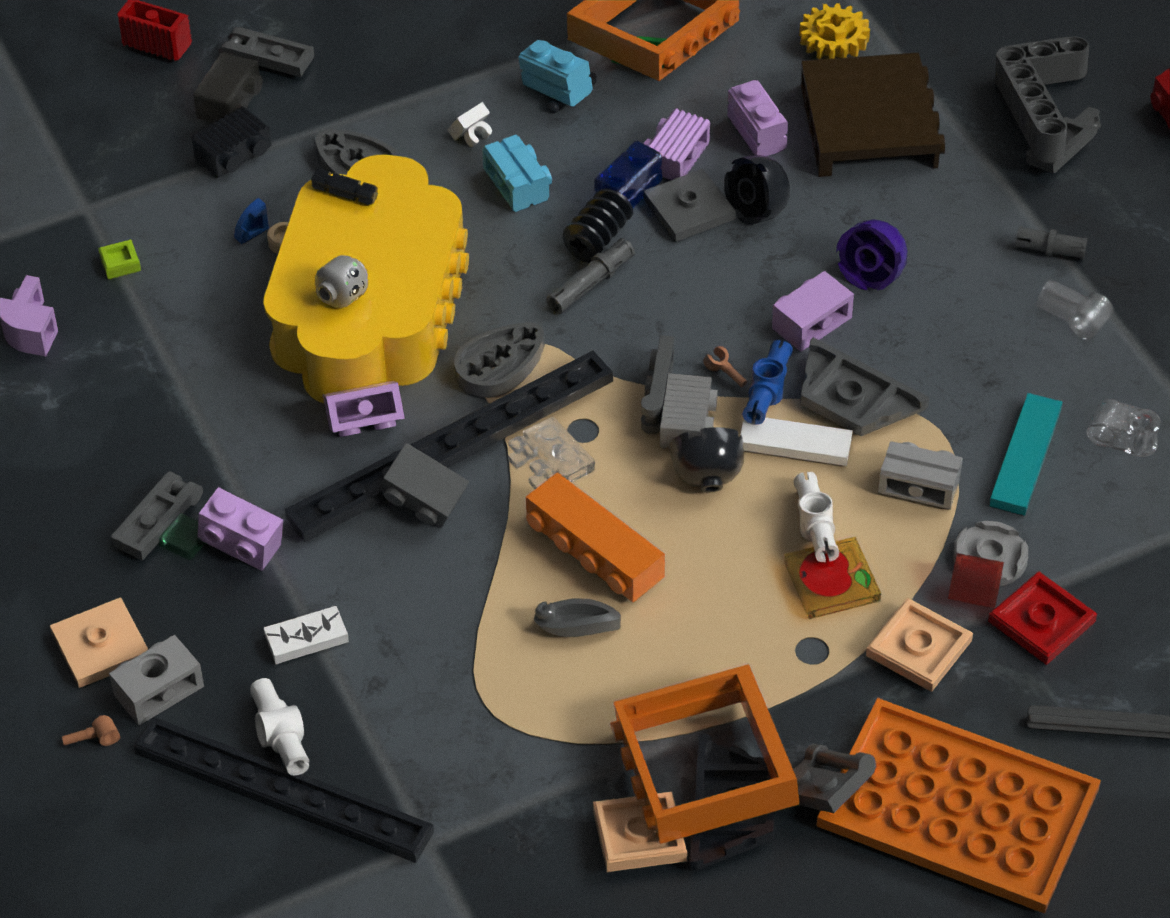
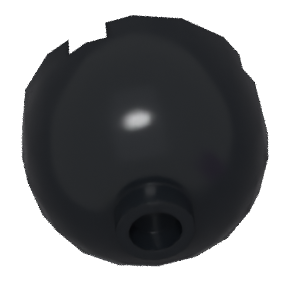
M750 155L733 160L731 163L734 164L732 170L726 172L724 178V191L726 199L732 207L745 216L738 219L743 223L753 225L777 217L787 205L790 197V184L782 165L775 159L763 155Z
M724 427L700 429L701 436L690 438L689 432H685L673 438L670 442V452L676 473L682 481L693 487H700L702 492L710 493L722 490L723 485L732 481L741 471L744 463L742 435L738 437V431L735 429Z

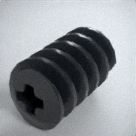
M612 189L597 191L563 231L562 238L568 251L576 259L590 263L591 258L597 253H601L605 246L611 242L612 237L618 234L619 229L623 228L627 220L631 219L633 216L631 203L625 196Z

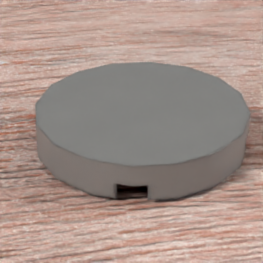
M996 521L977 522L975 527H971L968 530L966 527L960 531L954 542L953 562L958 572L968 581L984 587H1001L1013 583L1024 573L1028 563V545L1026 541L1019 537V532L1013 527Z

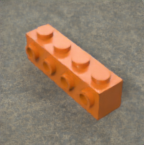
M558 472L526 496V519L528 524L535 531L542 532L553 540L559 550L564 553L568 552L580 561L586 571L592 574L595 573L606 581L611 590L616 594H622L634 603L665 577V553Z

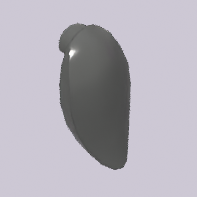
M572 598L548 605L545 601L537 605L535 609V622L543 630L562 637L592 635L618 630L621 627V615L617 610L603 602L592 599Z

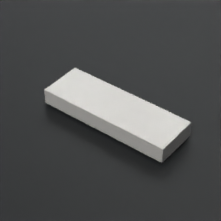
M754 416L752 423L743 421L740 435L743 437L744 451L847 466L853 430L765 418L762 424L757 425L755 424L757 416Z

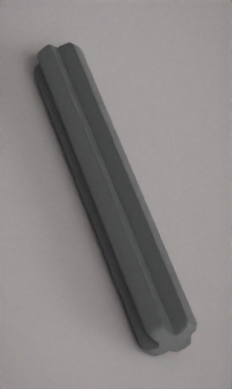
M1031 705L1027 710V726L1029 728L1170 739V715Z

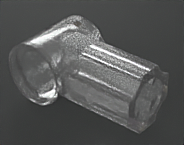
M1049 280L1044 285L1037 302V307L1067 321L1070 329L1077 336L1084 339L1093 338L1114 313L1111 302L1103 295L1091 293L1086 297L1052 280Z

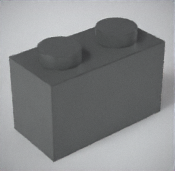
M405 443L384 476L378 490L383 492L384 497L392 504L397 506L404 505L416 512V517L422 522L431 526L436 524L442 528L463 495L469 480L408 443Z

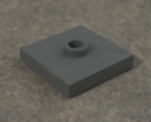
M703 168L643 191L644 201L675 242L730 222L736 218V210Z

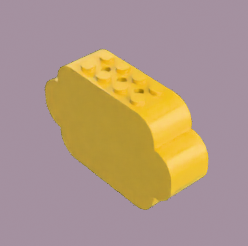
M393 155L368 156L352 165L347 175L340 174L360 180L361 185H363V182L375 185L378 188V196L373 205L358 202L359 198L353 201L328 193L329 189L326 192L314 189L311 180L298 193L263 302L265 313L272 321L273 326L269 342L272 359L278 366L287 371L301 373L306 392L313 399L324 403L323 394L389 381L398 382V386L417 383L425 379L433 371L439 351L446 349L448 341V329H446L447 324H453L455 316V304L453 301L454 298L459 299L461 296L462 278L460 276L461 273H467L469 265V253H465L468 230L463 228L462 204L457 195L444 187L429 185L427 171L420 163L413 159ZM340 255H345L358 259L365 266L368 273V288L364 295L349 306L340 309L334 308L320 300L316 293L315 275L329 261Z

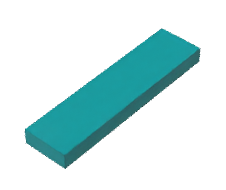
M1027 393L990 498V507L1026 515L1062 410V401Z

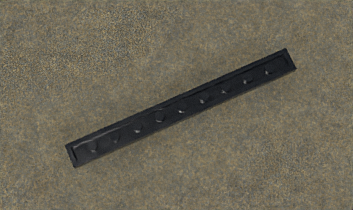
M592 350L410 445L448 468L613 382V371ZM402 449L284 509L287 521L301 539L306 542L387 500L383 495L384 493L378 489L384 476Z

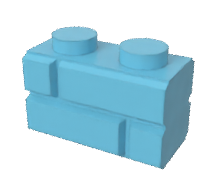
M537 40L518 56L520 69L523 70L521 72L523 85L562 103L574 107L593 90L592 80L589 77V62L575 57L571 52L552 46L547 41Z
M515 134L503 139L500 143L496 141L484 146L482 149L483 169L513 211L518 212L528 208L530 204L536 205L548 200L549 185L552 184L551 173L546 165H539L536 153L530 144L525 145L521 138Z

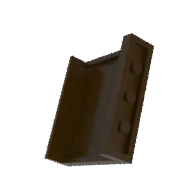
M919 52L801 61L800 87L818 177L832 176L833 161L930 154L933 169L939 167L940 154H945L944 134H938L940 128L939 113L932 109L934 107V92L932 88H927L929 83L927 65L922 66Z

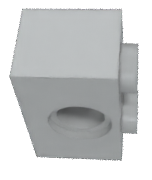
M175 634L163 642L155 643L149 650L134 659L121 663L115 670L109 673L114 697L138 725L143 724L204 687L200 663Z

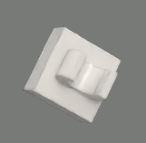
M481 102L458 117L447 131L454 140L464 135L466 143L473 148L479 142L474 131L480 132L484 139H487L492 134L491 127L486 122H483L490 112Z

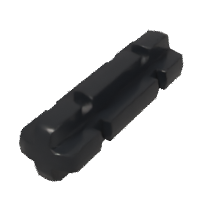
M316 169L311 178L314 189L324 192L329 189L328 193L353 201L359 198L358 202L373 205L378 196V188L373 184L363 182V185H361L360 180L336 173L331 176L330 171Z

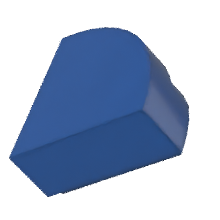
M260 198L254 200L238 219L234 237L241 244L269 228L266 204Z

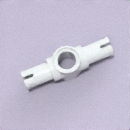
M807 472L808 480H805L804 473H800L794 478V485L799 496L797 505L800 514V533L802 537L812 541L815 557L819 562H826L825 553L828 556L829 562L833 561L839 556V549L833 536L835 526L833 523L832 499L826 493L820 492L817 476L813 472Z
M258 679L252 683L250 694L258 708L255 716V725L259 742L262 747L271 746L276 753L280 754L290 775L303 774L309 768V758L301 745L304 727L300 711L296 705L287 706L283 700L279 699L270 679Z

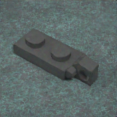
M1087 107L1075 119L1064 118L1067 124L1064 159L1055 163L1042 162L1035 157L1030 148L1026 152V163L1052 174L1056 173L1097 134V130L1101 127L1100 110Z

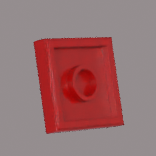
M1038 571L989 613L988 622L1047 665L1096 622L1097 613Z

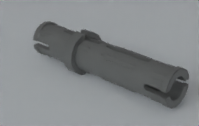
M620 238L603 253L594 255L591 258V262L546 297L549 307L556 311L557 314H561L604 279H610L620 265L635 255L632 244L628 240L625 241V238Z

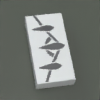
M337 606L264 627L265 638L275 664L349 642L348 633Z

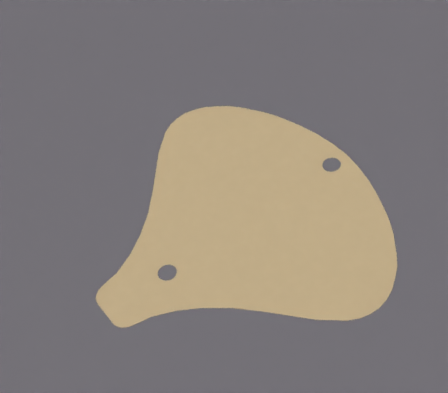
M545 344L539 362L523 382L504 395L485 399L490 404L575 359L562 350ZM613 376V382L506 437L511 479L508 521L499 559L478 627L473 669L476 690L484 705L494 717L506 725L531 736L573 744L623 743V741L615 742L610 722L616 721L613 702L749 664L766 706L769 709L805 693L833 677L867 650L869 644L907 598L913 599L931 573L944 548L955 516L959 497V484L951 510L878 493L880 472L890 441L897 443L910 442L919 448L936 452L945 450L954 454L950 443L942 431L929 420L915 414L864 436H859L852 432L847 466L744 451V463L738 475L732 481L724 484L722 490L707 493L702 492L700 487H693L681 480L674 469L670 449L668 447L665 449L660 447V432L648 434L642 430L641 417L643 413L641 412V400L645 396V385ZM718 396L716 411H709L708 417H714V427L735 429L738 431L739 437L744 421L742 413L749 398ZM782 399L778 404L769 406L766 413V418L846 429L802 406L801 399ZM578 419H587L596 423L599 433L593 441L579 443L573 441L568 436V426ZM558 472L665 553V577L634 603L624 595L616 594L611 590L606 581L597 574L586 571L580 561L568 552L564 553L559 550L553 540L544 533L535 531L528 524L526 519V496ZM807 472H813L817 476L820 492L826 493L831 497L833 523L835 526L833 536L839 552H842L849 561L848 570L854 569L859 562L863 563L860 569H865L872 579L868 590L854 580L855 572L850 574L852 585L849 590L835 597L819 596L803 584L799 577L800 565L804 558L815 550L812 541L805 539L800 533V514L797 505L799 496L794 485L796 475L804 473L805 480H808ZM572 598L592 599L603 602L617 610L621 615V627L618 630L592 635L562 637L543 630L535 622V609L537 605L545 601L548 605ZM806 638L820 639L829 648L828 658L819 664H806L796 656V645ZM740 702L634 733L638 742L658 740L729 723L746 717V714Z

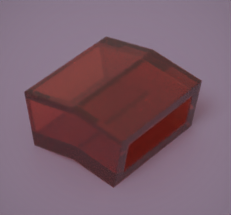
M957 553L948 599L995 608L1004 570V562Z

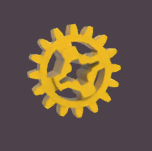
M836 3L834 7L823 4V10L813 7L811 8V15L804 14L803 22H800V44L807 45V53L816 51L817 59H821L824 55L829 56L828 59H834L835 57L847 58L848 54L858 57L859 50L865 51L867 42H869V20L862 19L863 13L861 11L852 13L853 6L841 9L840 3Z

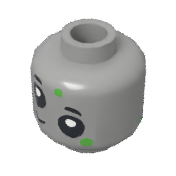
M345 255L335 257L322 266L315 275L318 297L321 301L334 308L342 309L349 306L364 295L368 288L367 269L356 258Z

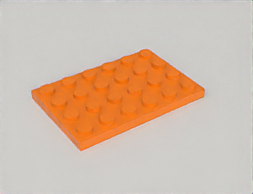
M877 698L849 753L855 755L862 752L873 755L876 761L875 772L835 813L821 810L817 817V827L1045 914L1098 793L1101 780ZM841 769L840 773L845 774L848 770Z

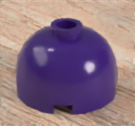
M875 219L859 222L841 235L836 246V252L839 251L841 260L838 263L840 271L848 282L859 289L867 290L870 287L883 290L899 278L907 264L908 250L905 239L899 230L888 222Z

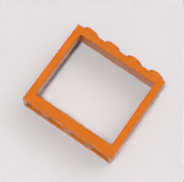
M584 0L567 12V33L569 41L660 81L739 21V0H683L705 11L658 46L607 24V22L637 0Z
M749 664L613 702L616 721L610 722L615 742L623 741L624 747L620 748L624 767L626 771H634L635 776L631 777V783L637 800L644 799L646 806H642L641 809L648 830L655 829L660 844L799 805L796 775ZM741 702L772 779L663 810L634 732Z

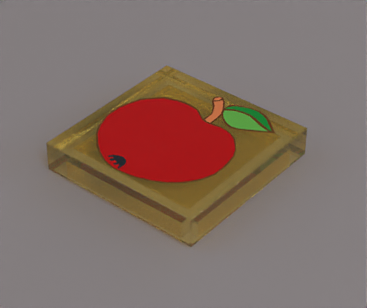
M856 537L835 541L839 549V556L830 562L826 553L824 554L826 562H819L815 557L814 547L784 554L785 566L809 619L881 601V591Z

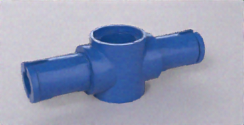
M781 340L773 341L767 357L759 359L753 364L752 384L748 392L750 398L742 413L744 420L748 423H752L754 416H757L755 424H762L766 418L769 406L776 405L783 399L784 379L787 374L786 365L793 352L791 344L786 341L783 342L781 348H779Z

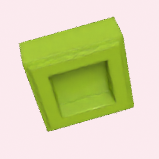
M131 239L98 248L108 280L141 271L140 261Z

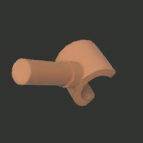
M718 346L713 350L714 354L719 357L720 362L715 361L709 354L704 357L703 362L708 370L718 371L721 369L741 388L746 385L747 380L728 362L729 354L726 348Z
M103 715L93 721L92 727L64 735L62 740L64 745L97 737L100 744L109 746L120 739V734L113 720Z

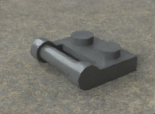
M813 743L809 745L805 751V759L797 767L793 768L797 778L799 806L835 813L873 775L876 769L875 758L871 754L862 752L852 755L831 751L822 744ZM825 766H830L845 769L848 771L844 774L835 771L825 770L823 768Z

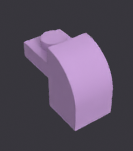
M26 275L20 288L15 289L12 300L0 298V321L4 337L11 347L21 352L46 356L58 333V327L53 307L43 306L44 298L39 277Z

